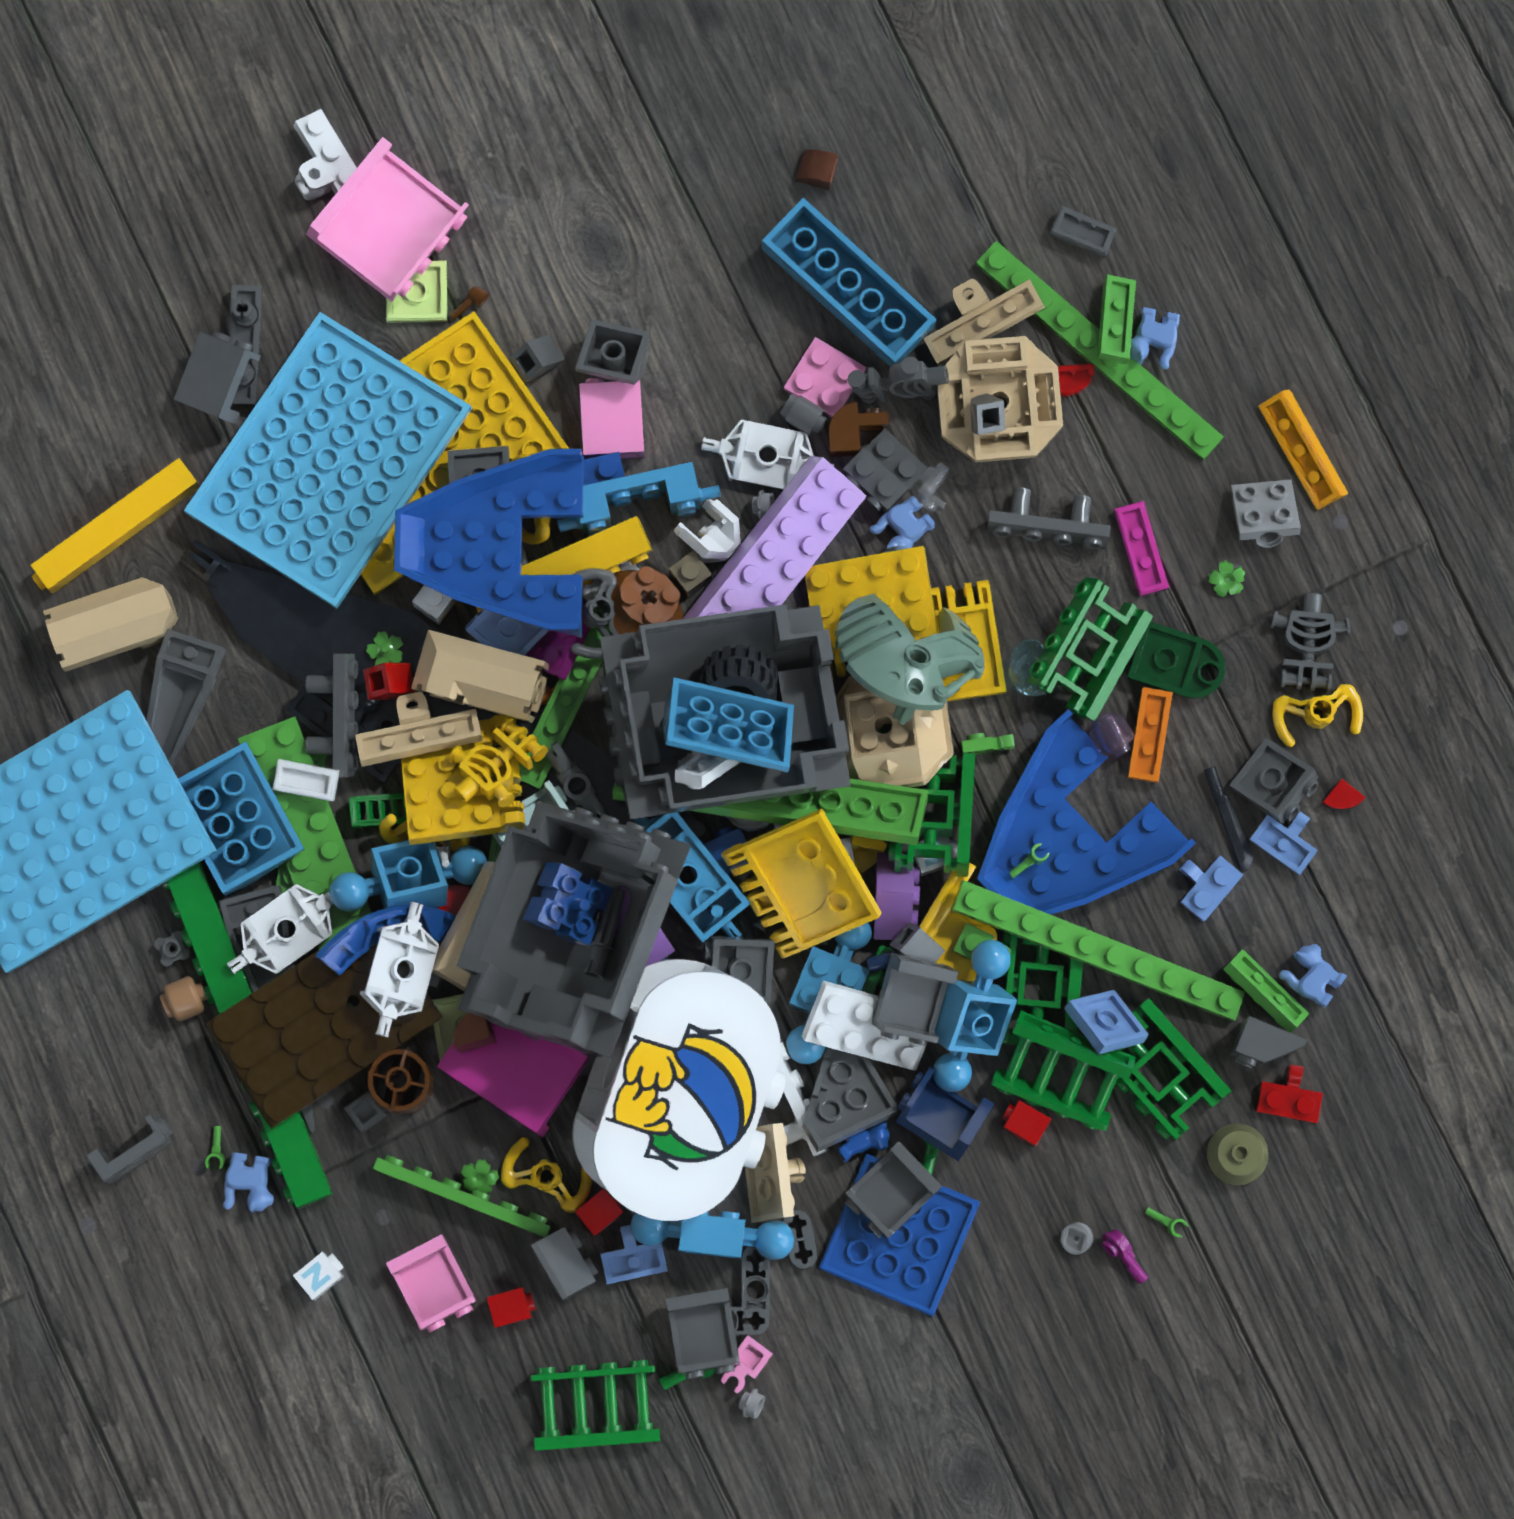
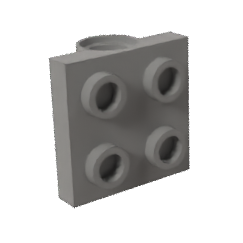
M1291 479L1231 485V497L1239 540L1256 539V543L1260 547L1270 548L1280 544L1283 536L1300 535L1301 526Z

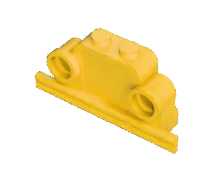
M969 863L968 877L956 876V871L951 872L919 927L945 950L936 963L948 965L958 972L956 980L974 982L977 973L972 967L971 960L953 952L966 923L993 935V940H997V933L993 927L951 911L961 881L968 882L976 866Z

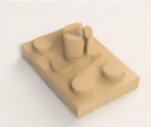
M783 1123L756 1127L757 1131L765 1133V1144L754 1169L745 1167L751 1223L793 1217L794 1197L791 1194L790 1183H801L805 1177L802 1174H805V1165L800 1158L787 1160V1136L784 1132Z

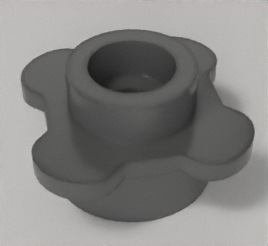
M178 931L173 932L170 937L165 939L158 938L155 941L154 946L159 950L162 957L160 960L161 964L166 967L172 966L173 962L187 960L190 956V951L183 943L182 933ZM171 946L175 947L174 952H170L169 948Z

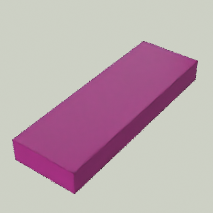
M1144 501L1114 509L1138 596L1141 597L1167 590L1169 588Z

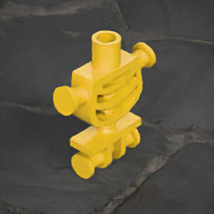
M509 717L504 721L500 730L496 728L493 731L495 741L504 748L502 751L484 744L475 746L468 754L464 753L463 748L460 746H456L452 750L449 761L451 763H459L461 776L465 778L453 790L464 803L480 792L488 800L497 797L498 805L501 808L506 807L515 799V795L507 791L514 781L509 763L510 759L514 757L527 770L533 768L532 759L536 762L543 759L548 752V747L538 744V738L533 734L526 737L528 729L524 726L519 727L516 724V719ZM528 752H530L533 755L532 759L530 756L527 755ZM501 767H504L506 770V773L503 777H501V773L499 771ZM492 775H493V776L495 777V779H496V782H494V783L492 782V780H491V778H490Z

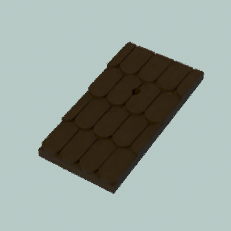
M377 944L370 947L369 951L356 959L341 975L335 973L315 956L320 951L318 950L205 1025L271 1130L372 1065L383 1053L398 1048L442 1019L443 1016L426 992L422 1011L398 1016L396 1020H392L388 1037L375 1034L380 1020V1013L360 995V991H365ZM403 960L397 966V973L401 978H406L410 972V967ZM347 1002L351 1003L353 1007L348 1006Z

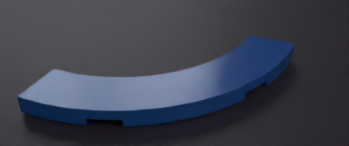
M410 905L382 909L356 920L330 939L315 956L335 973L341 975L356 959L369 951L370 947L378 944L381 932H378L377 928L403 923L407 919ZM423 906L419 923H422L421 927L436 942L442 943L456 915L439 908Z

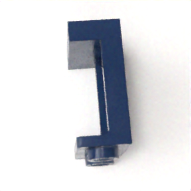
M930 1066L926 1074L919 1072L911 1084L910 1088L915 1090L914 1093L911 1095L906 1092L897 1108L902 1112L896 1122L959 1162L994 1106V1103L983 1098L977 1107L955 1092L942 1090L932 1078L935 1067Z

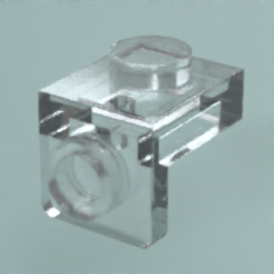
M941 462L938 463L935 469L930 466L923 474L920 481L924 484L918 490L917 497L921 499L919 503L925 509L932 513L936 510L942 514L946 503L935 496L934 493L948 476L949 468Z

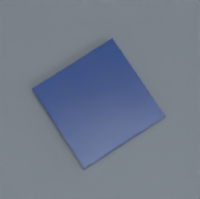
M866 1154L854 1184L880 1159ZM942 1186L889 1239L884 1235L878 1238L867 1226L870 1220L862 1212L857 1216L845 1203L818 1269L933 1317L980 1205V1201Z

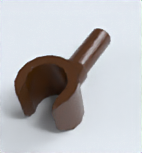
M479 286L472 287L464 302L450 316L455 320L473 302L480 307L483 306L489 297V293Z

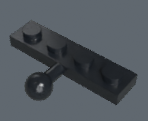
M303 686L286 711L319 736L333 737V705L316 693H307L306 686ZM366 688L359 691L358 707L355 709V722L358 724V734L368 732L359 723L367 712L376 710L381 703V700H368ZM354 740V752H356L358 755V764L362 766L359 758L356 740ZM401 758L364 766L363 768L384 783L396 769Z

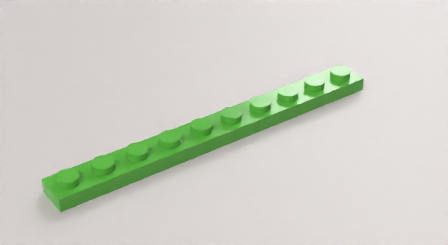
M995 241L976 262V266L1006 292L1030 279L1045 306L1044 309L1033 315L1089 364L1095 365L1094 368L1202 461L1224 438L1223 435L1137 361L1130 358L1127 364L1098 359L1099 329L1000 243Z
M964 880L960 883L951 911L1229 1021H1236L1245 995L1244 991Z

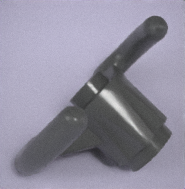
M588 568L573 573L572 575H582L583 581L598 580L601 583L595 596L587 600L582 606L583 623L590 628L597 629L602 637L617 635L618 633L614 628L613 622L615 616L614 602L611 600V594L617 585L614 573L600 568ZM593 608H596V609L599 610V612H600V617H599V618L596 617L597 614L594 615L593 610H592ZM578 643L571 646L572 653L588 659H602L601 648L586 647Z

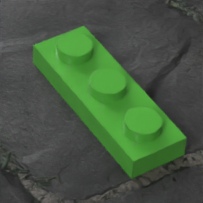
M1107 274L1103 281L1098 359L1127 364L1130 359L1136 280Z
M1243 949L1223 969L1235 983L1239 984L1287 1032L1292 1033L1309 1015Z

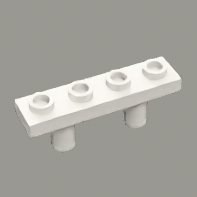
M781 1042L780 1060L776 1071L786 1075L784 1093L796 1117L794 1122L784 1126L787 1145L803 1138L807 1141L813 1156H818L829 1150L826 1148L817 1152L802 1127L810 1098H804L800 1089L804 1086L803 1081L797 1070H791L787 1061L791 1057L787 1052L785 1043Z

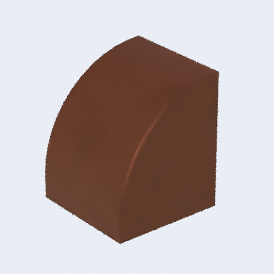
M822 150L803 151L795 181L830 190L838 162V154Z
M469 1013L461 1019L454 1033V1047L460 1053L497 1043L492 1023L488 1022L486 1018Z

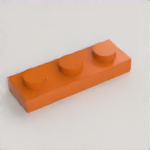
M1142 687L1127 778L1152 783L1159 782L1173 692Z

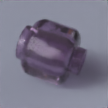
M1110 711L1091 723L1093 728L1089 736L1102 756L1107 757L1113 754L1117 759L1131 750L1129 744L1133 741L1135 734L1122 714L1113 715Z

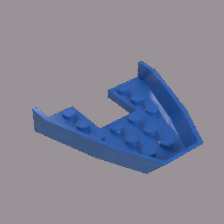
M548 449L458 479L395 510L394 571L454 600L548 630L582 637V575H521L522 518H584V456L581 449Z
M1069 709L1045 731L999 817L977 877L987 890L1050 915L1087 904L1168 867L1180 859L1196 843L1192 838L1188 840L1152 802L1144 807L1108 842L1068 803L1065 798L1108 759L1106 753L1071 718L1073 713ZM1042 843L1035 850V855L1038 858H1043L1049 853V857L1042 864H1033L1015 878H1012L1008 872L1028 857V853L1034 845Z

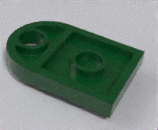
M1150 622L1137 645L1127 679L1159 690L1173 692L1174 695L1183 698L1202 699L1214 693L1222 683L1225 675V660L1221 651L1212 642ZM1205 665L1213 666L1217 670V678L1213 681L1204 680L1200 673L1201 668Z

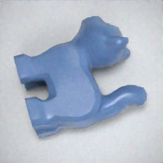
M1143 307L1136 335L1131 339L1130 358L1141 365L1149 354V346H1153L1163 350L1159 359V365L1163 370L1168 369L1169 360L1173 356L1176 347L1180 315L1167 312L1166 317H1162L1163 323H1158L1155 321L1156 310Z
M911 496L901 504L893 506L879 518L875 525L870 526L869 531L871 534L881 533L887 525L899 534V536L890 540L885 552L912 548L913 544L925 532L932 531L935 528V522L928 513L919 519L913 515V512L922 508V505L914 496Z
M1317 944L1302 946L1299 951L1293 953V956L1299 964L1309 968L1308 972L1300 980L1287 970H1282L1279 973V977L1282 980H1286L1288 985L1303 998L1313 1000L1317 1005L1325 1008L1333 997L1325 992L1326 984L1337 989L1347 975L1338 973L1329 963L1322 959L1321 948Z
M232 1153L230 1166L225 1175V1201L222 1204L224 1209L228 1210L233 1207L235 1203V1190H250L247 1203L249 1211L252 1213L263 1211L273 1204L274 1196L267 1189V1170L271 1165V1159L255 1156L253 1167H247L244 1164L247 1154Z

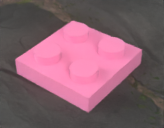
M815 337L785 384L784 390L797 397L800 395L825 409L824 414L833 418L834 414L841 407L845 406L853 393V389L847 380L848 375L854 370H860L865 373L867 367Z

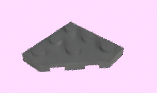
M827 1047L802 1127L815 1150L819 1152L898 1115L899 1109L869 1058Z

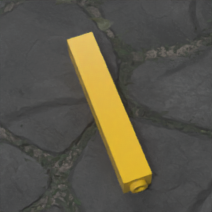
M176 459L32 563L31 567L36 573L31 577L41 590L47 588L54 594L198 490L200 487L198 482L181 459Z

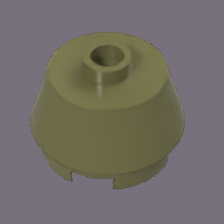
M1240 1123L1226 1125L1220 1128L1209 1141L1207 1148L1209 1167L1215 1176L1225 1183L1231 1185L1249 1184L1262 1175L1268 1163L1269 1152L1266 1141L1251 1126Z

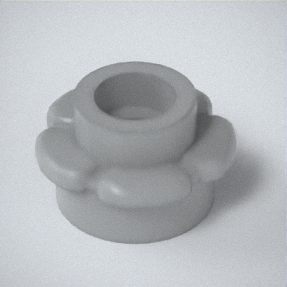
M760 490L758 496H754L752 499L753 514H758L760 520L775 502L773 493H764V490Z
M753 1389L751 1393L745 1392L739 1403V1409L742 1410L743 1417L747 1418L749 1416L756 1419L761 1413L765 1396L759 1394L757 1389Z

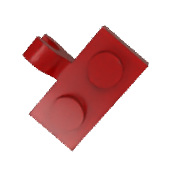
M1289 1065L1286 1086L1261 1081L1256 1112L1317 1124L1323 1093L1300 1089L1299 1086L1304 1067Z

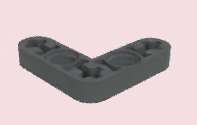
M747 1247L742 1254V1307H731L735 1335H759L769 1327L770 1259L765 1258V1261L759 1262V1272L765 1271V1278L761 1276L746 1278V1271L753 1272V1264L747 1261L746 1258L752 1255L756 1247ZM760 1281L764 1285L765 1292L761 1298L753 1299L749 1297L746 1289L750 1282ZM743 1311L742 1318H751L753 1312H759V1317L765 1319V1324L759 1325V1330H753L751 1324H742L744 1331H737L739 1320L736 1312Z

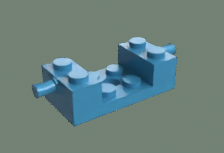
M693 462L584 485V518L558 520L560 533L578 528V530H582V535L589 533V536H592L612 527L608 504H613L614 507H622L631 504V499L643 497L644 501L661 497L663 492L667 494L671 515L678 514V517L691 516L696 514V509H701V503L704 500L721 497L719 485L702 489L698 488Z
M676 812L658 815L650 819L647 817L633 819L636 824L645 828V832L651 833L653 829L661 830L668 833L670 839L691 844L683 867H693L696 877L689 884H684L678 879L670 904L696 938L704 942L720 928L728 937H735L729 929L732 930L736 937H740L742 933L731 922V919L746 908L750 902L680 815Z

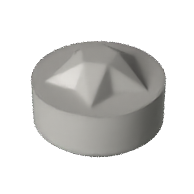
M1074 1222L1063 1229L1060 1241L1062 1247L1068 1253L1079 1255L1091 1247L1093 1234L1091 1229L1084 1223Z

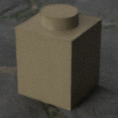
M694 550L669 568V575L687 598L712 581L711 572Z

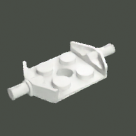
M740 420L729 435L721 441L704 437L701 450L716 452L722 455L729 481L734 479L783 490L808 458L814 456L806 433L746 420ZM765 447H771L776 451L777 457L772 462H764L760 459V451Z
M296 884L240 923L244 950L241 951L240 955L227 963L231 968L241 961V963L231 969L232 972L235 974L248 963H255L277 974L331 936L329 908L333 903L329 892L319 896ZM283 920H290L295 925V933L289 938H283L277 932V926Z
M410 902L408 916L403 923L377 928V931L381 933L365 991H360V995L380 1013V1020L375 1034L383 1037H388L392 1020H396L398 1016L422 1011L439 944L421 927L422 923H419V919L424 905L416 902ZM403 960L410 967V972L406 978H401L397 973V966Z

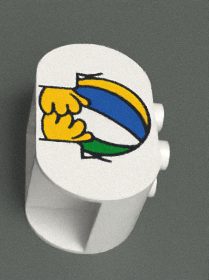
M686 959L659 961L645 967L612 1057H595L572 1130L574 1150L583 1169L597 1184L607 1190L628 1209L642 1216L664 1221H677L696 1217L714 1208L731 1192L739 1179L743 1166L754 1169L758 1164L765 1144V1133L756 1130L764 1106L771 1109L776 1108L783 1094L786 1082L785 1073L776 1071L781 1053L778 1026L773 1013L763 998L747 984L705 963Z

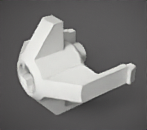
M709 499L705 501L702 507L716 521L710 526L705 524L697 533L700 539L681 522L674 529V532L700 555L699 558L703 563L726 561L741 543L739 518L718 499L715 501Z

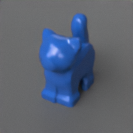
M888 1123L876 1124L868 1131L864 1130L845 1139L846 1143L838 1148V1153L844 1163L848 1162L851 1156L862 1153L869 1148H875L880 1151L885 1150L888 1147L890 1137L887 1128Z

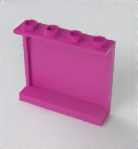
M493 1023L492 1027L497 1043L460 1053L455 1049L453 1042L437 1067L542 1138L549 1129L546 1125L591 1058L575 1049L540 1038L536 1041L518 1031L508 1030Z

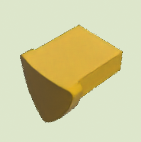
M851 836L854 863L858 870L864 873L876 864L877 853H884L886 843H884V840Z

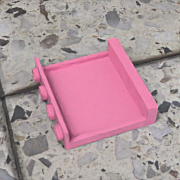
M382 137L312 222L306 235L393 302L398 295L404 297L414 284L410 280L416 272L420 275L425 272L432 262L429 256L435 250L440 253L450 240L446 236L453 228L457 231L467 219L464 213L469 204L465 202L462 207L389 151L392 144Z

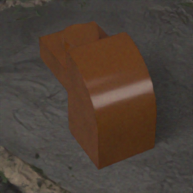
M857 402L841 407L834 414L829 426V457L856 456L861 450L859 432L880 431L884 428L888 430L889 413L882 412L880 408H869L863 410L862 414H858Z

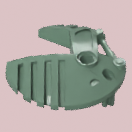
M875 594L866 595L852 601L842 612L839 619L840 622L835 630V636L840 635L835 642L836 648L842 649L839 657L842 663H848L846 669L858 683L876 696L897 705L893 713V719H898L899 724L905 725L906 721L910 722L915 709H942L947 699L960 690L962 685L972 678H981L984 672V656L982 649L978 646L979 641L971 633L969 626L954 612L943 607L938 614L940 633L916 641L904 623L886 603ZM965 673L958 680L952 681L946 687L944 686L942 678Z

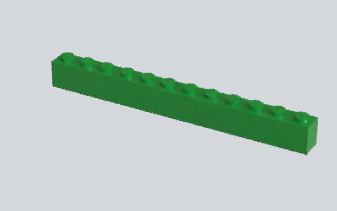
M200 861L162 883L165 891L171 890L174 901L170 902L172 911L176 919L182 918L186 929L181 930L187 947L193 946L197 957L192 959L199 976L204 974L208 986L203 987L210 1004H216L219 1014L248 997L253 993V990L243 968L235 974L231 970L241 963L240 961L231 968L227 965L228 962L238 955L227 933L222 912L203 864ZM252 1100L249 1101L255 1119L260 1117L264 1125V1129L260 1130L266 1147L272 1146L276 1157L271 1159L278 1176L283 1174L287 1186L283 1187V1191L289 1205L294 1203L296 1208L300 1209L332 1196L333 1192L301 1112L299 1111L271 1130Z

